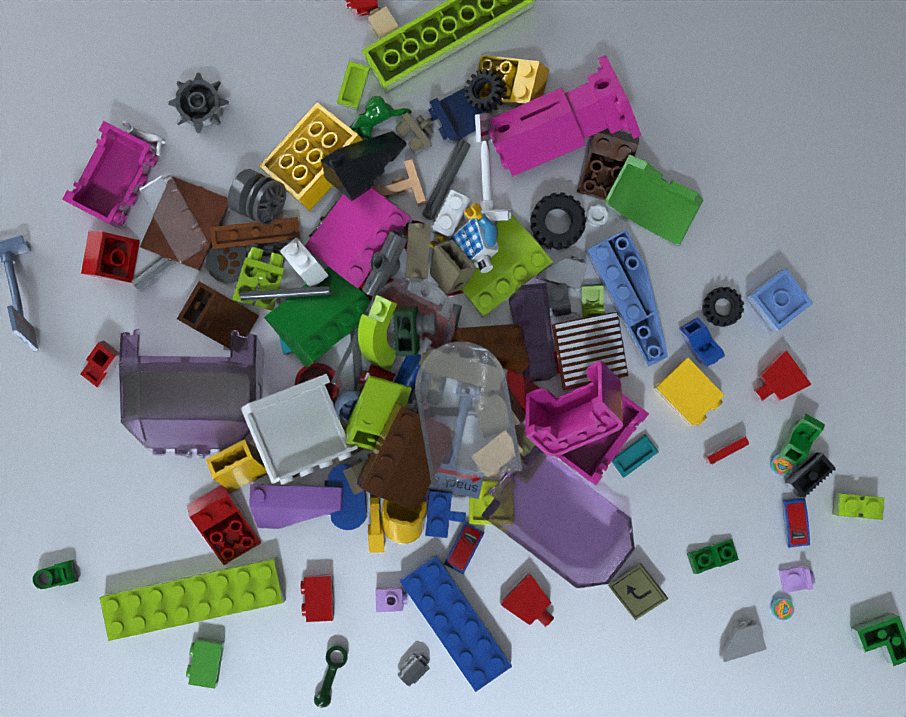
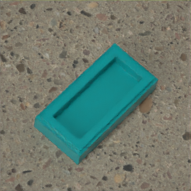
M645 434L616 455L611 462L624 478L659 451Z

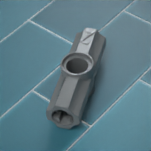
M390 231L381 251L376 252L371 258L370 266L372 270L362 289L366 294L372 297H376V295L381 296L390 276H395L400 268L399 257L408 237L397 231Z

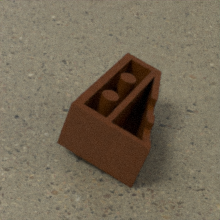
M520 324L457 328L450 339L454 356L515 371V374L520 375L530 364Z

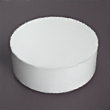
M596 204L589 208L586 218L590 225L600 227L607 222L609 213L606 207Z

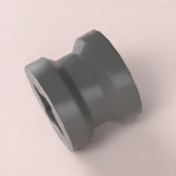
M431 312L429 315L417 313L416 330L418 335H423L425 332L430 334L437 333L436 312Z

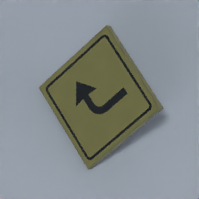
M641 563L608 585L634 620H637L668 600L666 594Z

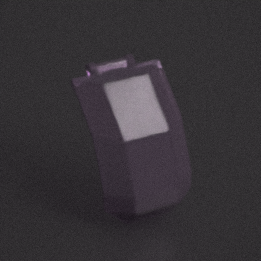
M536 445L523 461L514 457L511 461L512 465L496 486L494 488L491 487L488 491L494 499L481 516L532 553L575 588L582 589L608 585L635 550L632 519L553 457L546 455Z

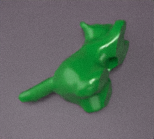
M373 96L366 103L365 113L359 114L349 127L360 137L369 139L372 138V129L377 124L391 117L404 115L407 112L411 114L412 111L407 108L394 110L381 96Z

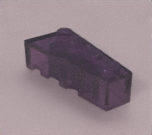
M547 283L521 285L509 298L513 324H520L530 363L523 372L524 382L550 380L556 375L557 362L554 356Z

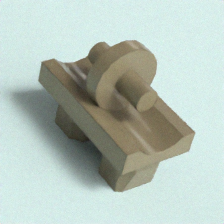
M405 113L402 116L403 120L395 127L396 131L402 138L411 131L416 138L410 141L408 146L414 154L422 151L424 148L426 150L430 149L432 143L423 131L425 130L429 136L434 133L430 127L434 122L432 118L424 120L419 115L416 118L420 124L418 126L409 113Z

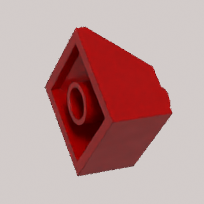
M88 231L81 274L132 283L140 240L103 231Z

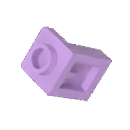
M800 566L779 570L783 593L813 589L815 576L809 567Z

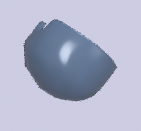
M345 390L338 395L334 402V408L339 420L342 418L348 422L360 397V391Z

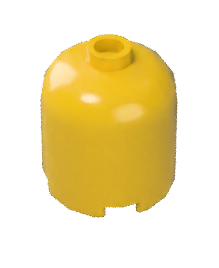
M384 499L382 504V520L386 536L398 544L412 543L420 538L425 526L426 502L422 500L416 512Z

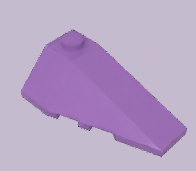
M250 484L249 507L257 528L280 529L342 510L343 488Z

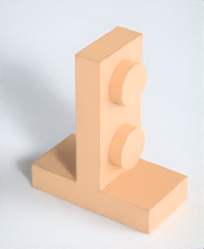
M412 159L404 162L409 179L405 180L404 177L393 180L391 185L385 187L383 184L373 186L374 189L386 198L413 190L417 205L426 204Z

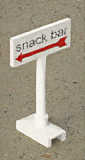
M492 112L475 115L476 142H482L483 200H481V214H485L491 221L509 220L512 218L511 209H494V200H492L488 140L492 138L488 129L492 128L489 119L492 118ZM464 213L465 221H470L471 219L467 218Z

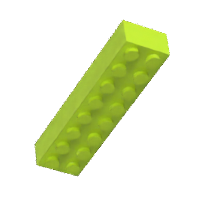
M447 0L362 49V54L383 91L386 93L534 7L536 0Z
M277 557L105 594L99 597L108 641L277 605L286 601Z

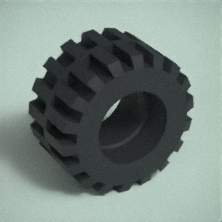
M555 192L549 196H544L542 200L538 201L531 215L530 227L534 238H537L541 245L547 246L548 249H566L574 245L582 236L587 218L584 214V208L580 206L579 200L573 199L574 196H567L562 192L556 194ZM560 209L569 215L571 226L565 233L556 234L547 228L545 218L551 210Z

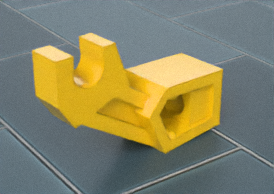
M370 493L371 524H368L369 553L385 552L383 524H380L379 497Z

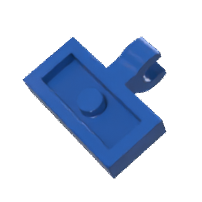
M430 491L425 536L447 538L449 520L465 522L466 512L450 511L452 493Z

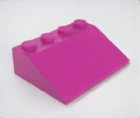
M373 187L353 201L343 194L311 236L305 247L356 288H359L372 270L370 266L372 256L376 252L381 251L390 231L394 230L400 233L411 217Z

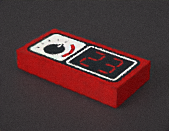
M741 436L704 456L707 464H714L749 445V441L746 436Z

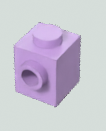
M403 587L376 588V612L403 611V605H407V592H403Z

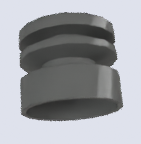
M245 169L240 172L233 180L228 193V206L232 211L264 226L271 224L277 219L286 200L284 184L252 169Z

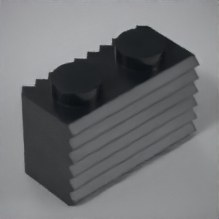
M816 452L785 483L798 497L806 498V495H810V492L816 489V485L819 486V482L823 483V479L826 480V476L829 477V473L832 474V470L836 471V467L823 453Z

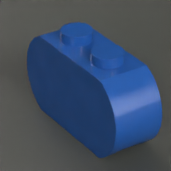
M349 463L340 464L333 468L328 475V480L324 481L325 487L343 488L342 510L327 514V516H331L332 523L343 530L356 529L367 518L366 491L354 495L343 470L350 468Z

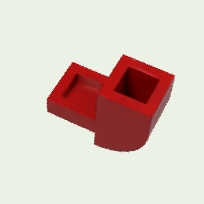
M106 341L98 342L87 357L86 361H88V364L80 375L98 388L112 369L117 367L122 354Z

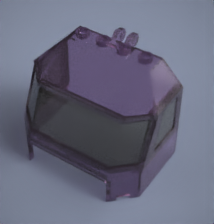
M140 329L134 330L133 335H130L129 332L121 333L119 355L120 422L148 451L152 452V455L165 456L166 452H175L174 455L192 458L193 452H197L199 458L205 459L206 456H210V453H219L244 439L249 443L253 440L241 408L248 403L263 398L264 348L257 335L246 334V337L239 336V331L231 330L230 357L139 356Z

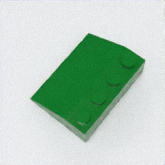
M329 266L324 269L329 276L316 287L330 286V295L287 298L264 317L306 368L310 367L358 328L362 314L368 316L373 305L360 289L345 280ZM305 284V285H304L303 287H301V288H307V287H309V286H308L307 284Z

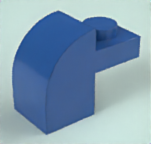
M698 317L679 328L686 344L700 364L703 363L708 367L725 356L723 349L712 339L707 326Z

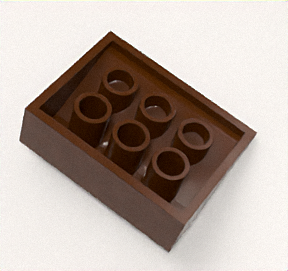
M395 403L357 481V485L361 489L382 499L417 512L456 431Z

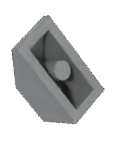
M571 256V259L566 258L541 271L537 279L556 285L567 284V288L579 291L588 264L583 263L584 259Z
M752 619L739 622V626L733 628L720 652V659L723 662H727L766 650L759 623L756 621L752 622Z

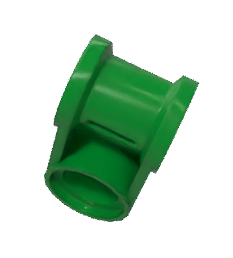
M74 560L54 564V566L36 571L33 575L34 586L38 589H47L78 582L79 580L75 577L72 565ZM42 573L49 575L50 580L48 584H43L40 581Z

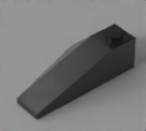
M391 131L338 148L321 159L324 177L353 201L370 190L374 185L373 181L378 175L381 176L385 172L384 168L386 165L395 160L407 143Z

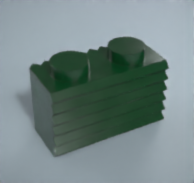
M398 306L393 312V324H395L393 326L395 329L393 331L395 333L394 345L396 346L394 354L396 356L417 355L420 351V336L416 330L418 306Z

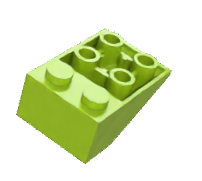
M369 375L345 426L347 444L373 450L395 403L404 407L407 406L411 387Z

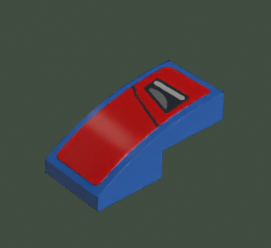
M805 498L783 500V520L786 524V544L788 548L810 545L809 521Z
M465 522L444 565L464 574L485 532Z

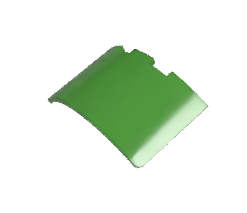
M629 155L605 202L633 223L671 243L680 245L703 202L702 197L699 193L673 180L669 184L662 178L663 174L648 162Z

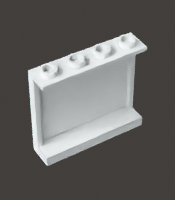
M327 374L253 401L241 408L272 484L279 481L281 485L294 480L293 475L300 473V476L303 477L314 472L313 467L319 465L320 469L332 465V459L338 457L339 461L352 456L351 451L358 449L357 445L351 447L346 442V434L325 386L330 382Z

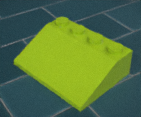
M513 215L511 219L500 220L495 224L497 227L499 250L490 258L493 269L489 272L481 273L479 267L476 268L465 288L461 290L482 318L553 262Z

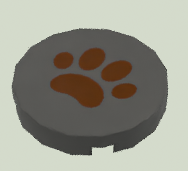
M243 246L221 249L211 248L206 257V267L210 275L217 281L225 284L236 283L244 258L248 257V252Z

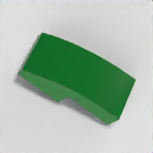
M732 539L687 553L693 574H699L739 560Z

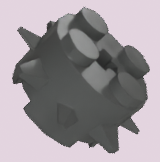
M197 73L194 80H188L185 83L177 81L176 84L179 89L176 92V98L168 101V105L175 107L180 114L176 123L180 125L188 122L195 127L197 133H201L203 127L209 126L212 123L220 125L219 116L223 107L229 105V101L222 99L217 92L221 82L217 81L210 84L202 79L201 73ZM199 100L200 102L202 101L203 104L201 106H197L195 102Z

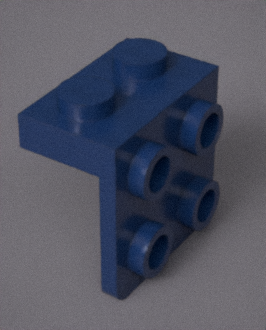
M464 88L440 101L438 98H435L429 102L430 109H428L432 120H437L440 128L438 131L442 139H447L450 145L476 132L475 115L482 114L480 110H477L466 101L468 99L465 98L464 94L468 92Z

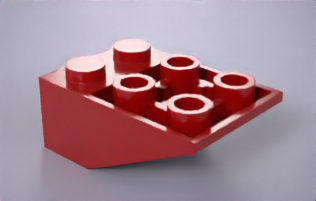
M224 486L216 487L187 505L189 518L223 566L261 544L259 537L236 498Z

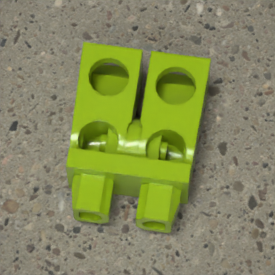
M252 247L248 257L244 258L232 300L252 305L253 300L241 301L240 292L256 291L257 285H259L258 291L279 289L284 268H282L283 255L271 253L269 264L260 262L263 250ZM276 299L255 300L253 306L272 311L275 307Z

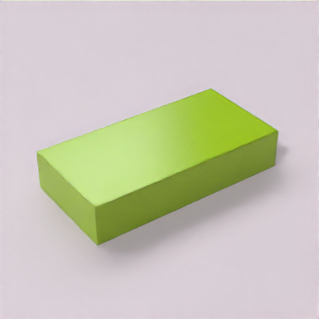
M351 61L348 62L337 99L338 105L358 110L370 67Z

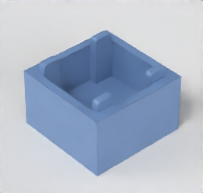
M786 268L779 271L746 297L773 332L780 330L813 304Z

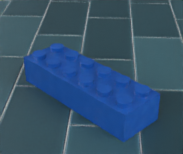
M437 554L400 579V583L475 692L512 667L510 660Z

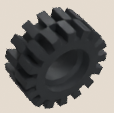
M483 69V72L478 70L476 71L477 76L472 74L470 76L472 80L466 81L469 84V87H464V90L468 92L464 94L465 98L468 99L466 101L481 112H492L491 108L496 111L498 109L497 104L502 106L503 102L501 99H506L507 97L503 94V92H507L506 83L491 70ZM486 84H491L492 90L489 96L484 99L480 98L481 88Z
M719 287L709 292L703 300L704 305H702V309H704L703 314L707 317V321L713 323L712 325L720 327L736 323L744 312L742 296L738 295L737 291L730 289V287ZM724 298L731 303L729 314L720 315L715 309L717 300Z

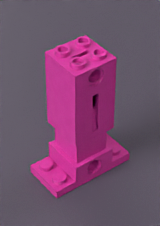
M606 55L598 58L601 67L597 68L598 72L587 76L589 83L567 93H564L563 88L557 89L489 119L492 128L488 129L493 140V145L500 156L504 169H509L512 177L585 146L584 138L607 128L611 134L624 129L625 132L630 131L633 139L642 136L629 100Z

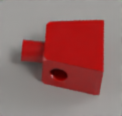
M786 350L779 353L758 375L763 385L754 390V393L761 401L770 395L776 401H780L810 386L811 383Z
M530 573L500 602L505 609L529 625L537 619L546 627L554 619L546 610L551 601Z

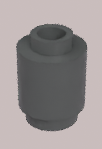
M413 653L399 668L398 677L408 686H411L413 683L416 684L430 669L427 665L429 660L421 653L419 655Z

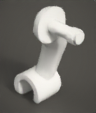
M130 121L123 122V126L131 127L130 131L125 132L147 142L157 144L156 155H161V145L166 144L164 138L135 129Z

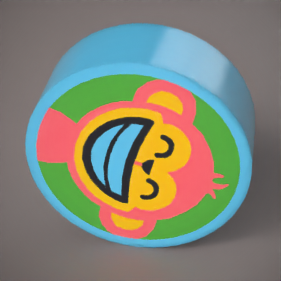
M777 454L771 459L770 467L775 474L785 476L791 473L794 464Z
M777 598L771 605V612L779 620H788L794 614V605L786 598Z

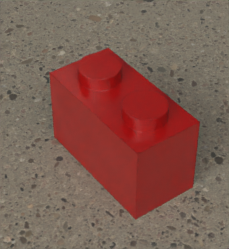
M332 574L306 575L304 581H301L300 584L301 594H305V603H302L301 606L302 617H306V622L333 621Z

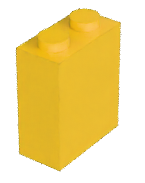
M688 357L684 358L654 387L689 426H694L695 424L699 426L707 418L705 414L710 409L715 411L723 403L721 399L725 396Z
M245 439L205 459L212 478L231 492L268 474L258 449Z

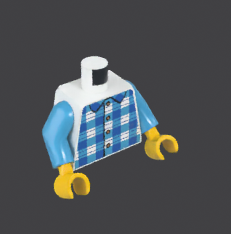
M474 203L464 210L465 216L471 220L448 241L453 240L477 268L479 267L481 273H486L493 269L490 258L499 250L497 227L485 214H481V205ZM439 234L435 236V239L440 243L446 242L444 235ZM436 241L430 242V246L433 249L438 244Z

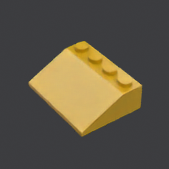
M317 102L259 167L272 179L284 184L286 191L308 211H311L333 187L324 177L321 159L338 148L363 140L357 133Z

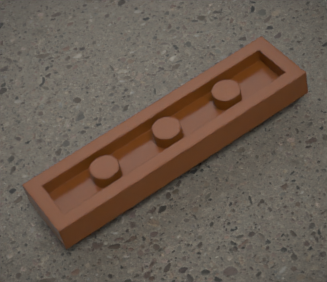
M298 217L276 219L271 224L265 226L258 222L210 227L212 249L289 241L296 237L300 239Z

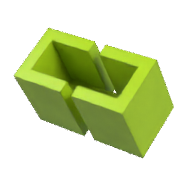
M834 493L832 515L883 520L885 498Z

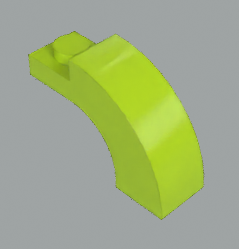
M376 295L369 315L362 314L358 328V343L363 356L369 362L390 372L396 357L394 354L396 350L388 344L387 329L397 303Z

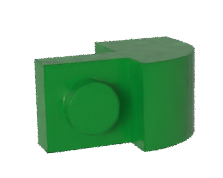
M805 414L800 421L797 420L789 431L779 456L798 467L809 455L812 443L824 430L825 424Z

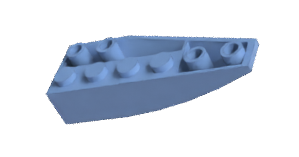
M626 229L587 249L585 253L614 308L618 311V315L647 366L650 367L667 358L668 353L647 267Z

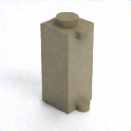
M409 223L405 278H410L411 283H423V279L428 280L431 225Z

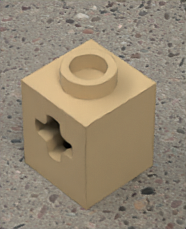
M386 6L382 9L381 7L374 9L370 12V16L367 17L368 23L379 40L400 28Z

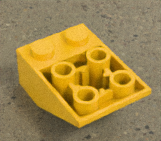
M481 55L478 70L482 72L483 69L493 71L505 81L507 92H503V94L507 97L506 99H501L502 105L514 108L544 95L550 70L539 61ZM486 84L481 88L480 98L484 99L489 96L492 90L491 84Z

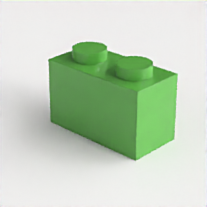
M199 637L195 640V643H191L189 655L193 656L192 664H188L186 678H189L188 685L213 689L217 687L225 641Z

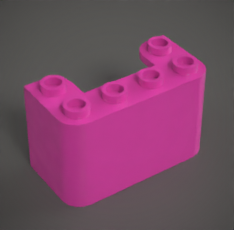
M103 121L98 130L102 132L101 140L97 138L96 143L98 145L78 183L74 182L73 186L76 188L72 192L67 190L62 200L118 228L126 223L128 219L127 212L130 206L133 207L139 197L137 193L140 187L146 185L149 178L147 174L151 167H155L159 156L156 155L157 150L150 144Z
M602 360L587 368V377L592 382L558 398L544 388H539L526 394L525 436L546 455L560 456L617 432L623 427L622 383Z
M622 394L623 427L619 431L555 457L596 486L602 478V471L607 470L608 465L631 434L636 431L637 427L635 426H638L641 422L643 423L649 413Z

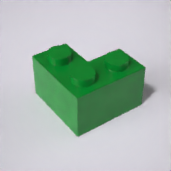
M892 613L851 628L858 649L868 652L881 647L886 662L890 665L896 666L906 662V633L900 616Z

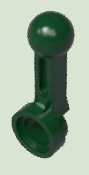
M333 646L326 653V662L329 668L321 691H318L314 696V703L319 708H326L330 705L331 695L329 693L337 669L343 667L348 660L347 651L341 646ZM335 650L341 651L343 654V660L340 663L331 661L330 655Z

